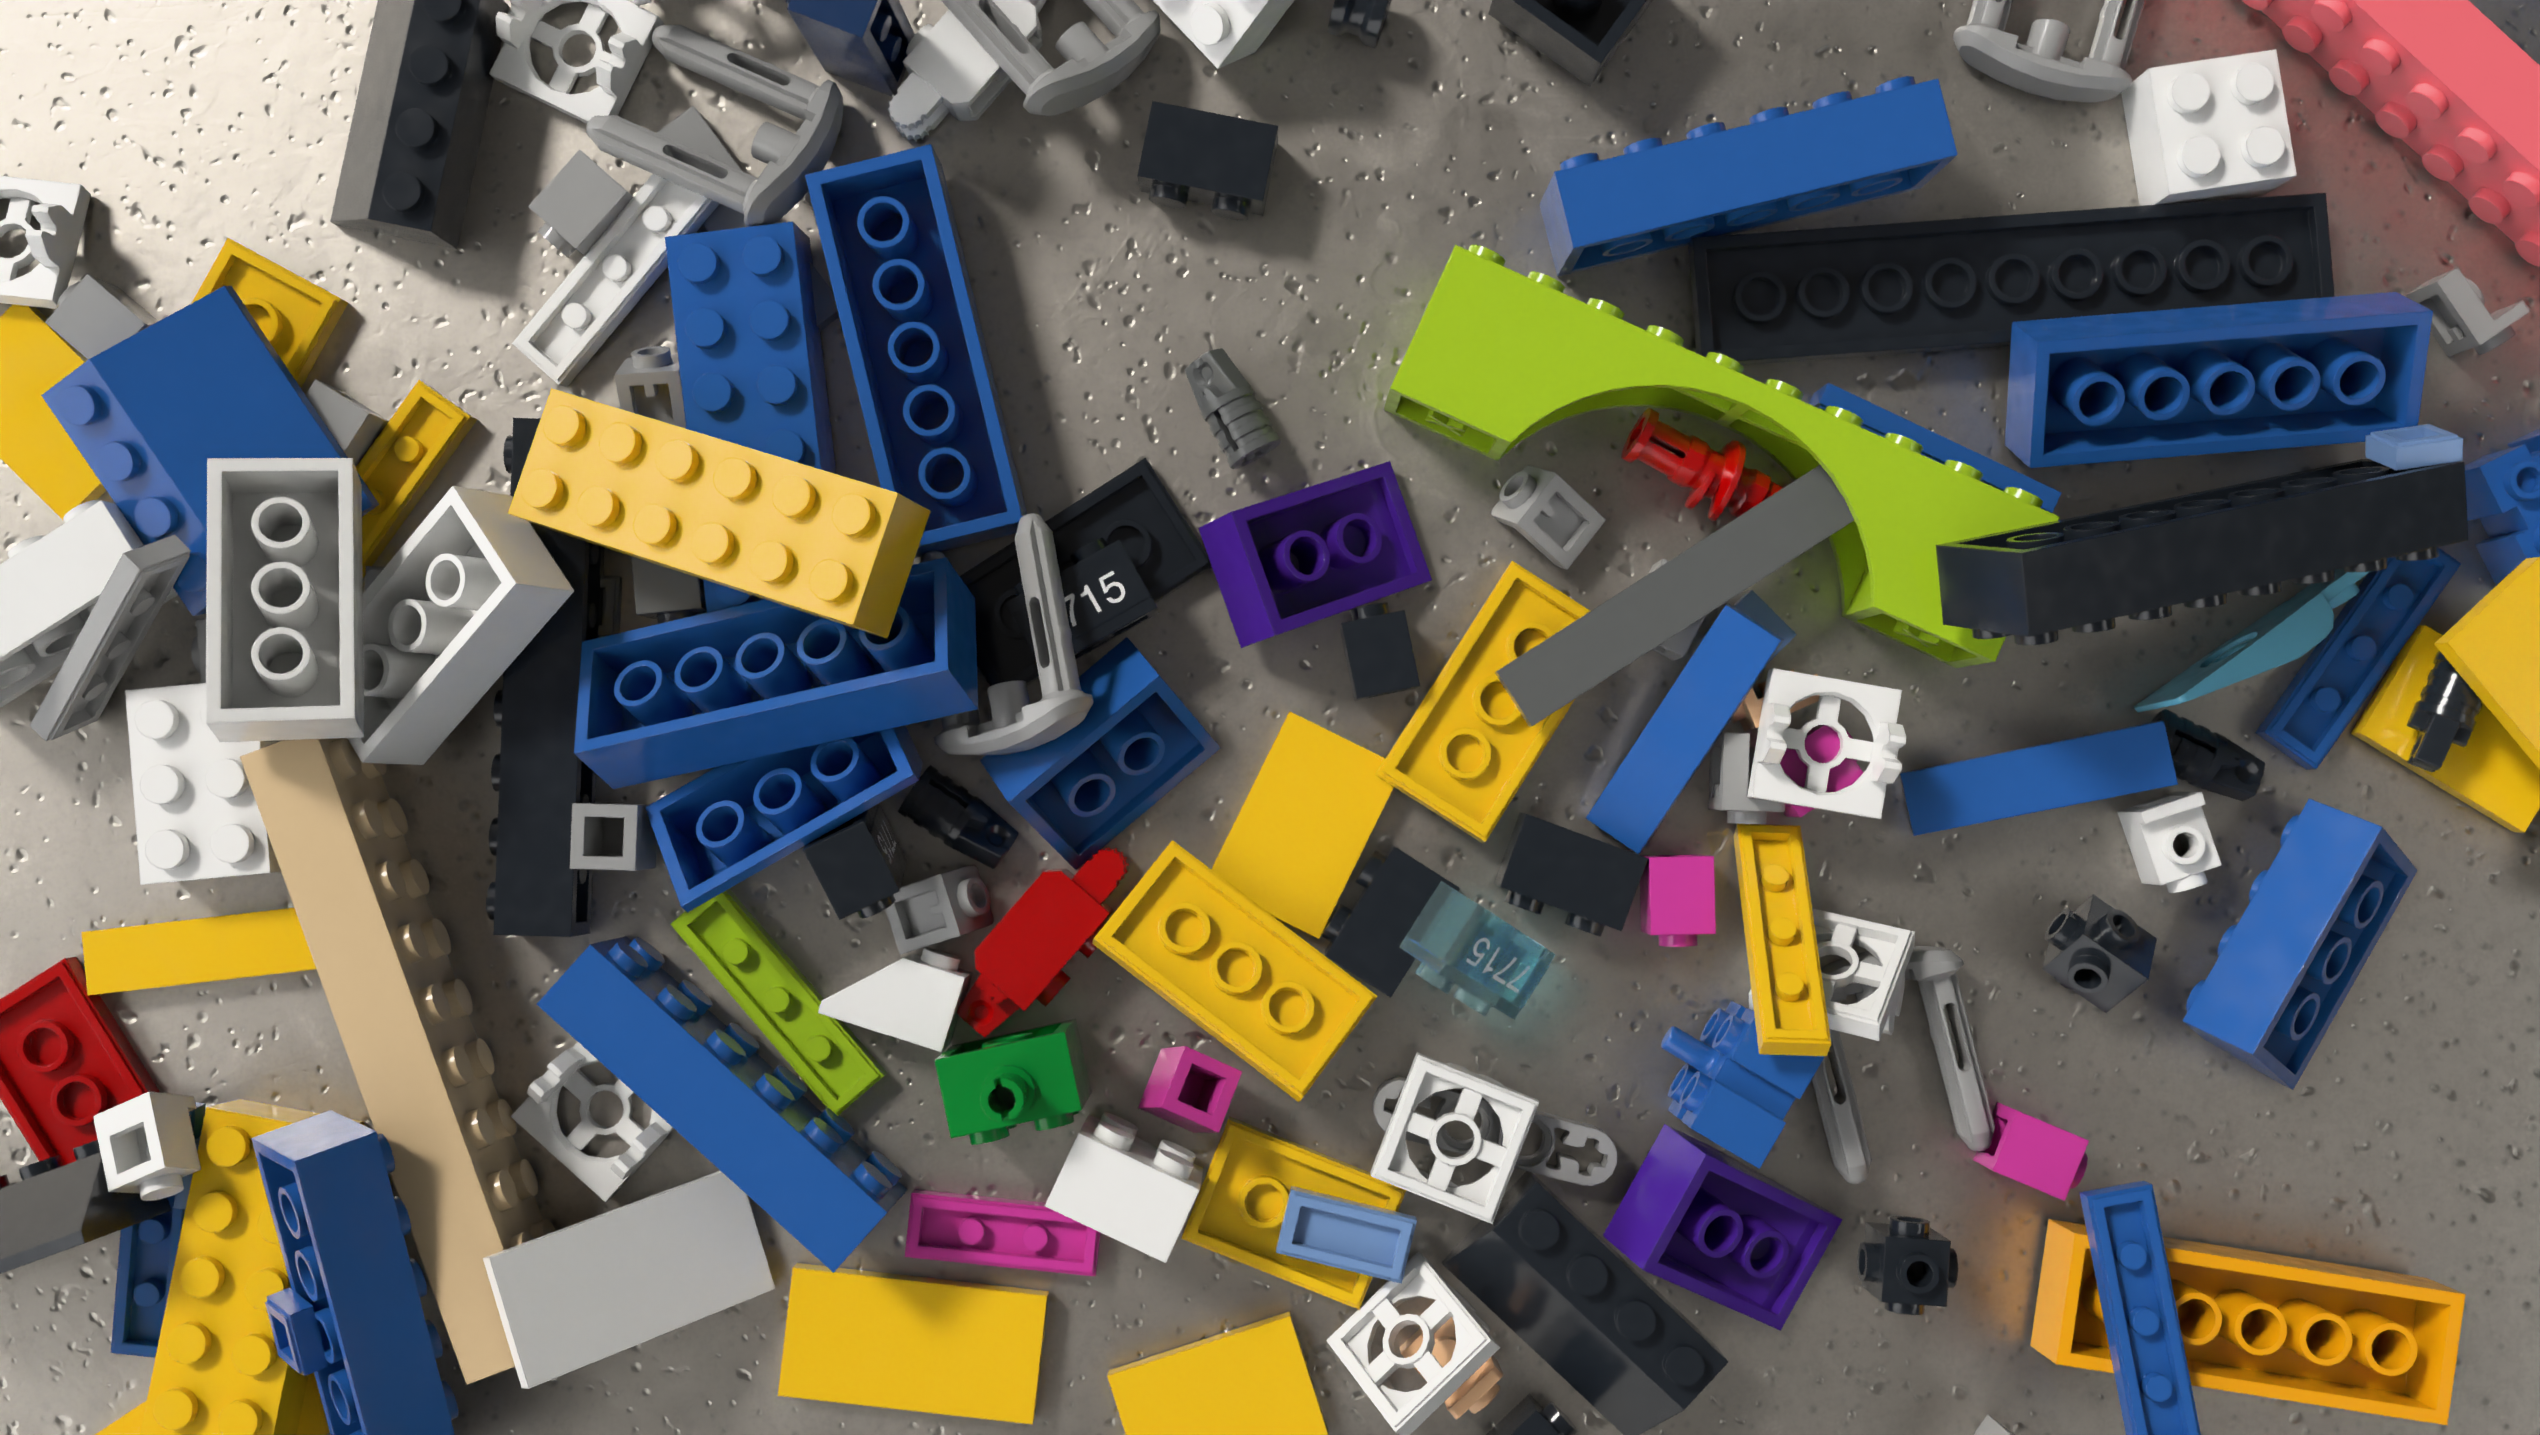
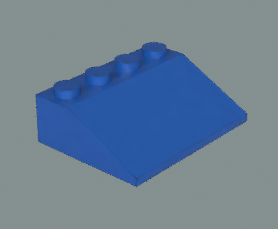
M223 286L88 359L41 395L143 545L176 535L191 550L190 557L173 588L192 616L206 614L207 458H348L232 286ZM358 473L362 484L363 517L378 506L379 503Z

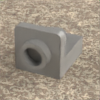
M2458 267L2424 282L2406 294L2407 298L2433 310L2431 333L2448 357L2472 348L2476 350L2478 355L2493 350L2516 334L2511 324L2531 311L2524 300L2490 314L2484 306L2485 300L2481 290L2474 282L2465 278Z
M651 346L633 351L631 353L632 357L627 358L614 374L620 409L686 429L678 354H671L670 348L665 346Z
M1530 465L1507 480L1500 491V500L1491 510V515L1496 520L1514 527L1554 565L1568 570L1606 521L1557 473Z
M1721 733L1710 750L1708 810H1727V823L1766 824V812H1785V803L1747 797L1755 747H1750V733Z
M974 864L901 887L900 892L893 894L896 901L885 909L900 955L992 925L994 922L990 909L988 889L981 880L978 869Z

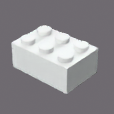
M206 683L125 690L140 885L281 872L240 756L283 740L219 742L206 724Z

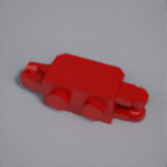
M1110 847L1105 848V850H1098V853L1092 855L1093 859L1087 860L1075 875L1068 869H1052L1042 872L974 950L975 968L981 974L956 1013L976 1032L986 1037L1016 1010L1021 1008L1025 1011L1036 999L1046 1007L1071 979L1062 969L1079 951L1088 959L1094 953L1097 947L1092 944L1093 939L1106 924L1104 921L1114 911L1105 903V900L1119 886V880H1123L1125 878L1124 875L1129 872L1127 866L1130 864L1127 863L1126 859L1128 857L1123 855V851L1119 852L1117 848L1111 849Z

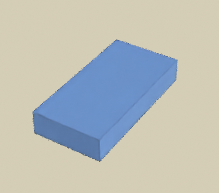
M1291 1186L1276 1246V1253L1402 1284L1417 1219L1416 1216Z

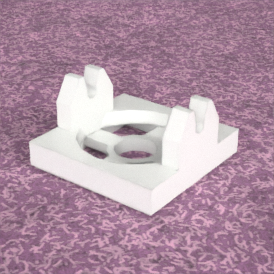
M509 0L511 2L509 13L506 14L498 11L495 17L496 34L504 44L489 74L495 80L586 124L594 116H618L653 45V31L658 26L663 25V21L658 15L627 0ZM580 1L589 3L579 24L568 25L560 30L541 21L547 12L561 4ZM609 14L614 18L621 30V33L611 36L608 41L611 54L605 52V44L599 36ZM578 34L590 36L593 38L596 46L593 59L581 67H573L566 64L562 54L566 41ZM532 39L553 50V57L558 67L549 85L540 79L532 65L530 42ZM596 72L599 87L590 92L570 94L578 77L589 76Z
M0 176V199H11L6 219L0 221V238L11 230L21 229L26 231L25 236L28 242L26 249L20 255L13 258L0 257V303L57 309L58 299L69 285L91 194L81 184ZM32 213L40 223V230H35L29 225ZM35 259L40 262L31 272L16 278L18 269L30 265Z
M1775 668L1768 669L1747 797L1881 819L1886 785L1893 784L1902 769V763L1897 760L1898 750L1906 744L1907 738L1903 725L1897 724L1902 690ZM1819 695L1816 719L1805 723L1800 730L1787 728L1791 724L1790 709L1804 699ZM1841 699L1849 701L1865 716L1872 732L1873 742L1849 738L1845 728L1838 723ZM1818 725L1831 727L1840 739L1838 754L1833 760L1826 763L1814 761L1805 750L1807 733ZM1786 748L1795 749L1800 760L1808 766L1804 788L1798 786L1784 772L1780 764ZM1845 758L1870 762L1866 771L1852 785L1836 792H1826L1830 769L1840 765Z
M1812 908L1817 941L1830 940L1817 944L1819 958L1826 955H1838L1848 960L1851 964V967L1841 974L1830 975L1821 972L1829 1029L1876 1041L1880 1040L1882 1033L1892 1035L1895 1016H1899L1901 1012L1905 987V971L1915 947V931ZM1855 944L1865 948L1879 960L1881 966L1859 961V957L1856 951L1852 949V945ZM1852 982L1878 988L1873 994L1857 1003L1845 1005L1831 1001L1836 988L1845 987ZM1750 989L1749 1009L1754 1010L1752 991Z
M577 1042L574 1047L565 1050L551 1061L547 1066L549 1070L530 1084L527 1091L529 1097L511 1117L603 1201L607 1202L620 1190L674 1128L653 1109L651 1111L650 1125L646 1129L632 1118L633 1103L631 1096L634 1092L620 1079L615 1084L603 1083L595 1085L579 1068L600 1061ZM562 1086L567 1088L581 1101L579 1112L582 1121L567 1138L561 1132L556 1113ZM611 1091L621 1099L624 1108L623 1116L615 1126H601L591 1117L589 1110L590 1101L596 1093ZM616 1133L631 1146L625 1153L610 1158L588 1156L582 1152L597 1134L609 1135Z
M1417 1052L1370 1175L1373 1178L1493 1224L1539 1101L1504 1087L1502 1083L1484 1074H1476L1461 1065L1449 1062L1446 1064ZM1453 1088L1463 1089L1454 1112L1443 1114L1436 1120L1414 1112L1420 1102L1435 1092ZM1482 1097L1489 1102L1499 1116L1503 1132L1502 1146L1481 1138L1480 1130L1473 1121ZM1449 1121H1463L1473 1131V1145L1463 1156H1447L1437 1147V1132L1442 1125ZM1407 1131L1429 1140L1431 1150L1436 1156L1430 1175L1424 1170L1416 1168L1409 1158L1405 1140ZM1474 1158L1494 1165L1489 1173L1474 1183L1457 1186L1450 1181L1456 1166L1467 1164Z
M1417 1252L1407 1262L1402 1284L1388 1280L1361 1306L1360 1310H1357L1326 1340L1383 1417L1399 1435H1410L1501 1348L1488 1333L1491 1328L1475 1313L1476 1310L1444 1280L1430 1261L1420 1252ZM1422 1297L1436 1300L1420 1316L1413 1314L1401 1315L1396 1309L1397 1306L1408 1300ZM1452 1317L1455 1324L1456 1345L1451 1360L1442 1367L1432 1354L1435 1344L1434 1333ZM1382 1323L1386 1329L1383 1336L1384 1351L1375 1360L1371 1361L1372 1342L1378 1326ZM1408 1325H1419L1423 1331V1342L1420 1349L1411 1357H1397L1394 1351V1342L1397 1334ZM1399 1367L1406 1369L1416 1367L1428 1383L1419 1390L1402 1392L1395 1390V1386L1387 1378Z

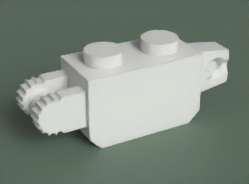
M992 0L1038 51L1043 46L1042 27L1038 13L1047 0ZM948 9L934 27L931 24L923 26L908 44L906 50L908 56L903 63L909 73V77L897 89L898 94L892 95V101H888L890 104L888 108L889 116L894 121L896 129L902 137H907L908 141L914 139L917 142V139L921 138L923 140L925 135L929 136V130H934L948 113L952 114L959 121L978 120L1012 79Z

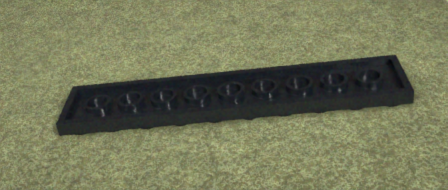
M2326 193L1694 237L1688 243L1696 353L1704 357L1707 356L1708 352L1723 354L1742 365L2011 346L2012 322L2335 297Z

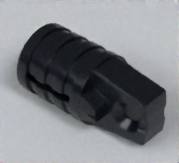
M2440 651L2436 653L2433 661L2435 666L2428 675V683L2423 687L2420 694L2421 699L2415 703L2407 723L2408 727L2419 731L2407 763L2429 772H2435V770L2442 767L2452 743L2461 747L2467 745L2476 725L2474 719L2482 708L2481 699Z
M2167 709L2160 711L2151 722L2161 720L2165 723L2175 773L2178 779L2186 780L2197 788L2239 801H2245L2257 794L2264 774L2265 762L2225 736L2216 732L2213 733L2202 725H2196L2187 718L2178 717L2176 713Z
M932 765L924 771L898 810V813L902 816L910 818L914 824L928 830L929 834L944 841L943 843L948 847L992 869H995L1001 863L1019 835L1018 831L984 803L982 799L977 796L974 797L963 786H958L951 778L940 774Z

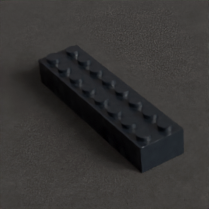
M2360 459L1936 545L1943 625L1972 629V637L1976 639H1993L2014 635L2015 644L2041 645L2058 641V630L2072 628V631L2080 633L2107 631L2116 627L2115 618L2128 615V618L2132 620L2161 619L2172 615V605L2184 603V606L2189 608L2220 606L2227 603V593L2238 591L2239 595L2244 596L2268 595L2281 592V582L2291 580L2292 583L2296 584L2323 583L2335 579L2336 569L2344 568L2346 572H2370L2386 569L2388 567L2387 558L2391 557L2401 561L2439 557V547L2468 541L2465 463L2453 462L2396 471L2370 459Z

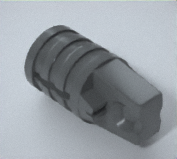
M1223 348L1207 351L1185 369L1201 410V415L1205 422H1208L1209 429L1213 437L1218 440V446L1222 453H1225L1231 469L1243 467L1263 457L1281 443L1278 434L1272 429V423L1265 416L1261 403L1256 400L1251 385H1249Z

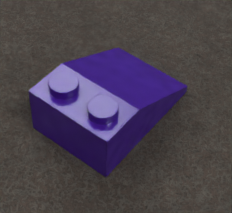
M1390 461L1232 511L1198 528L1241 648L1432 581Z
M1664 1124L1606 1228L1603 1237L1642 1270L1781 1331L1841 1224L1842 1219L1714 1147Z

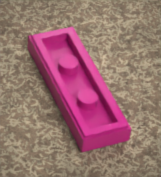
M914 1189L911 1193L904 1257L1096 1276L1101 1233L1045 1207V1202Z

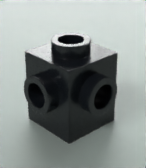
M2093 894L2074 911L2069 908L2062 910L2050 923L2045 933V940L2049 944L2042 969L2052 975L2063 987L2075 991L2107 1013L2149 980L2157 938L2138 926L2128 914L2114 909Z
M1891 1216L1890 1224L1865 1223L1864 1242H1861L1857 1255L1858 1276L1862 1286L1880 1302L1885 1303L1884 1308L1886 1310L1906 1315H1922L1925 1313V1305L1947 1307L1948 1288L1955 1287L1958 1277L1957 1254L1953 1248H1950V1240L1930 1228V1221L1909 1216ZM1914 1263L1913 1276H1907L1908 1267Z

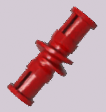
M1651 408L1646 409L1634 425L1621 454V458L1629 463L1637 459L1667 475V479L1678 486L1691 488L1685 502V507L1689 510L1693 509L1704 497L1711 499L1707 517L1712 522L1717 520L1725 507L1732 515L1739 517L1783 488L1772 482L1770 476L1757 469H1748L1744 466L1746 448L1743 443L1732 440L1717 452L1711 449L1708 443L1694 435L1687 436L1658 420L1659 413Z

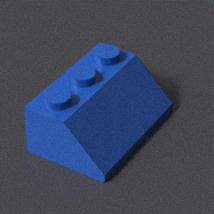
M1128 637L1079 676L1081 691L1092 694L1094 702L1085 719L1079 725L1055 740L1033 749L1007 755H985L980 759V762L1011 806L1075 870L1221 749Z

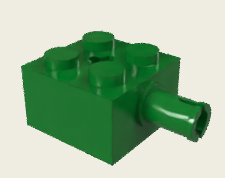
M1076 1019L952 1045L934 1060L950 1137L952 1139L969 1135L971 1145L984 1144L1010 1136L1009 1129L1025 1122L1034 1121L1036 1131L1071 1124L1074 1122L1073 1115L1078 1114L1083 1109L1092 1093Z

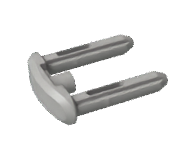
M941 0L1025 93L1026 98L1023 107L1029 113L1036 115H1058L1082 107L1109 93L1127 79L1143 62L1161 32L1160 15L1156 10L1144 13L1133 0H1083L1116 38L1104 45L1084 22H1078L1066 30L1057 41L1055 48L1067 62L1054 69L992 0Z
M1974 0L1967 25L1960 26L1955 30L1953 41L1965 62L1998 82L2030 94L2056 100L2088 103L2107 101L2125 91L2132 83V77L2125 71L2145 0L2126 1L2116 38L2114 37V30L2123 0H2105L2099 14V22L2089 56L2082 62L2063 57L2070 28L2058 20H2035L2032 23L2026 45L2017 43L2019 36L2004 32L2013 0Z
M658 26L653 31L652 43L666 60L804 120L796 134L769 122H765L760 126L754 137L751 149L753 158L767 164L759 178L616 115L592 117L587 124L586 132L601 151L744 214V222L748 227L776 223L802 200L809 191L805 175L822 171L833 152L843 117V96L838 86L831 80L823 82L821 86L816 85L771 63L750 56L685 26Z
M1031 513L1021 517L1015 536V545L1043 697L1039 702L1030 704L1026 681H1008L988 687L992 721L981 724L978 709L941 717L943 730L934 737L935 744L947 754L1007 755L1033 749L1055 740L1079 725L1085 719L1094 703L1092 694L1081 691L1053 533L1038 514ZM937 550L928 551L922 555L920 563L944 558L945 556Z
M1915 946L1905 971V980H1918L1930 1026V1035L1934 1042L1956 1132L1969 1149L1984 1151L1992 1144L1995 1123L1956 971L1964 965V962L1958 955L1947 948ZM1869 951L1857 954L1859 961L1881 966L1879 960ZM1844 958L1822 967L1821 972L1830 975L1841 974L1847 971L1851 964ZM1852 982L1845 987L1836 988L1831 1001L1847 999L1846 996L1855 994L1857 1002L1873 994L1878 988ZM1945 1005L1947 1007L1952 1031L1954 1034L1959 1054L1958 1063L1956 1061L1947 1021L1944 1014ZM1829 1029L1831 1046L1828 1056L1837 1087V1094L1835 1096L1832 1094L1824 1059L1813 1076L1812 1082L1834 1167L1848 1183L1860 1184L1868 1178L1872 1158L1839 1031Z

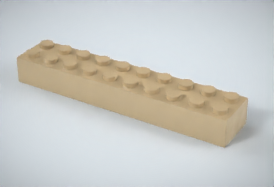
M348 738L283 740L242 755L240 759L374 1130L377 1131V1134L381 1133L385 1136L392 1149L395 1170L390 1174L398 1196L407 1209L413 1238L465 1382L468 1385L513 1368L515 1364L483 1258L555 1232L556 1230L549 1220H543L535 1199V1195L538 1193V1182L535 1172L526 1159L520 1158L512 1136L516 1133V1121L511 1117L513 1111L506 1100L499 1099L491 1078L495 1070L492 1053L486 1042L481 1038L477 1039L469 1017L473 1011L472 999L464 982L454 976L447 956L451 952L450 938L443 923L439 919L433 918L425 896L429 893L428 877L421 863L417 859L412 858L404 838V834L408 831L405 814L399 803L393 798L390 799L382 777L386 773V764L362 763Z

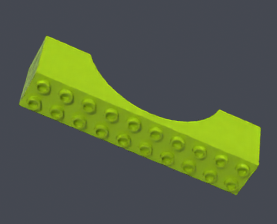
M1472 244L1466 250L1460 246H1454L1390 387L1384 406L1385 411L1499 461L1518 443L1541 429L1570 417L1616 407L1670 409L1701 417L1741 435L1766 452L1794 481L1818 465H1821L1845 499L1854 518V521L1828 537L1837 563L1841 585L1842 617L1954 668L1996 661L2006 637L1976 639L1972 637V629L1943 625L1936 545L2058 521L2059 516L2041 509L2042 499L2019 488L2006 487L2003 492L1981 482L1982 472L1965 463L1946 460L1945 464H1941L1921 455L1922 445L1908 437L1887 433L1884 438L1861 428L1864 422L1863 419L1848 410L1827 406L1824 411L1801 401L1804 396L1803 392L1788 383L1768 379L1766 384L1750 378L1742 374L1743 365L1728 356L1715 352H1708L1706 357L1682 347L1684 339L1668 329L1655 325H1649L1647 330L1624 321V312L1608 302L1590 298L1586 304L1563 293L1565 286L1546 274L1531 271L1528 277L1517 273L1504 267L1506 260L1498 253L1486 247Z

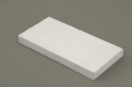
M721 1171L483 1258L521 1388L530 1389L775 1289L748 1196Z

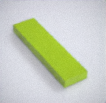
M730 888L693 910L685 911L670 924L822 1103L837 1116L887 1074L843 1021L818 1013L821 1001L824 998Z

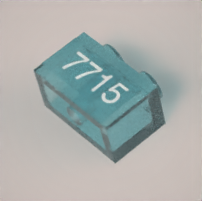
M1442 881L1400 945L1401 949L1421 962L1415 973L1433 986L1448 994L1453 985L1456 984L1458 988L1453 996L1473 1010L1486 1017L1491 1007H1494L1514 1020L1525 1006L1556 954Z

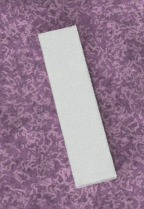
M652 174L512 344L558 385L568 387L668 267L665 237L696 233L720 203Z

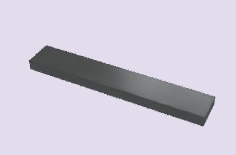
M1818 465L1494 673L1528 726L1531 727L1854 521V518L1831 477L1821 465Z

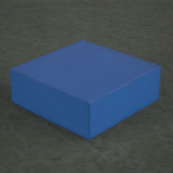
M290 1287L267 1296L265 1304L278 1356L304 1376L328 1367L313 1305Z

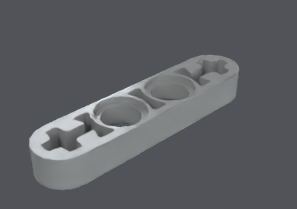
M1396 1076L1385 1080L1377 1088L1373 1096L1372 1109L1378 1125L1385 1132L1393 1115L1390 1109L1384 1107L1386 1098H1398L1407 1077ZM1448 1089L1435 1092L1420 1102L1418 1106L1431 1109V1096L1443 1098L1434 1113V1119L1436 1120L1456 1107L1462 1091ZM1482 1097L1477 1109L1481 1116V1127L1479 1129L1481 1138L1502 1146L1503 1132L1499 1116L1489 1102ZM1536 1110L1532 1122L1541 1128L1543 1134L1542 1144L1534 1154L1519 1156L1514 1168L1584 1186H1594L1603 1183L1613 1174L1617 1165V1151L1614 1142L1602 1129L1591 1124ZM1445 1124L1441 1126L1436 1137L1438 1148L1463 1155L1470 1150L1474 1137L1467 1140H1457L1451 1137L1446 1131ZM1556 1128L1564 1129L1565 1131L1560 1138L1562 1143L1577 1148L1584 1147L1587 1138H1593L1594 1147L1603 1154L1601 1162H1590L1586 1171H1579V1162L1573 1156L1557 1152V1164H1547L1555 1149L1554 1130ZM1408 1131L1406 1132L1405 1140L1430 1146L1428 1139Z

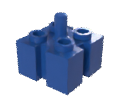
M2540 428L2508 443L2509 449L2484 455L2465 465L2467 521L2480 519L2489 537L2475 544L2496 586L2526 558L2540 557Z
M1731 1001L1725 1011L1718 1008L1712 1014L1702 1031L1700 1041L1676 1026H1672L1666 1032L1661 1042V1048L1686 1062L1670 1086L1668 1097L1673 1099V1102L1668 1111L1681 1119L1692 1130L1760 1169L1786 1125L1783 1119L1796 1098L1801 1099L1825 1056L1759 1054L1754 1011Z

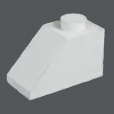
M924 947L922 956L911 954L822 1000L818 1013L942 1052L951 1044L959 1019V1015L956 1012L966 997L973 972L958 968L961 960L960 957L941 950Z

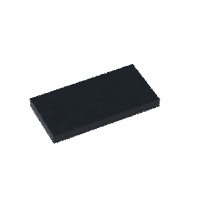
M1146 458L1045 521L1053 533L1060 572L1074 565L1070 555L1083 546L1100 538H1104L1107 545L1120 540L1155 604L1212 568L1208 554ZM1014 541L960 576L975 597L977 666L990 686L1008 681H1026V684L1029 685L1039 678L1036 657L1005 604L1018 596L1014 587L1022 581Z

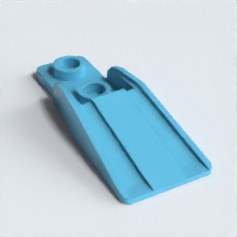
M2344 568L2336 569L2334 580L2310 584L2288 601L2258 619L2134 706V709L2139 713L2181 704L2299 659L2328 636L2334 624L2332 609L2354 597L2360 591L2355 582L2369 572H2346Z

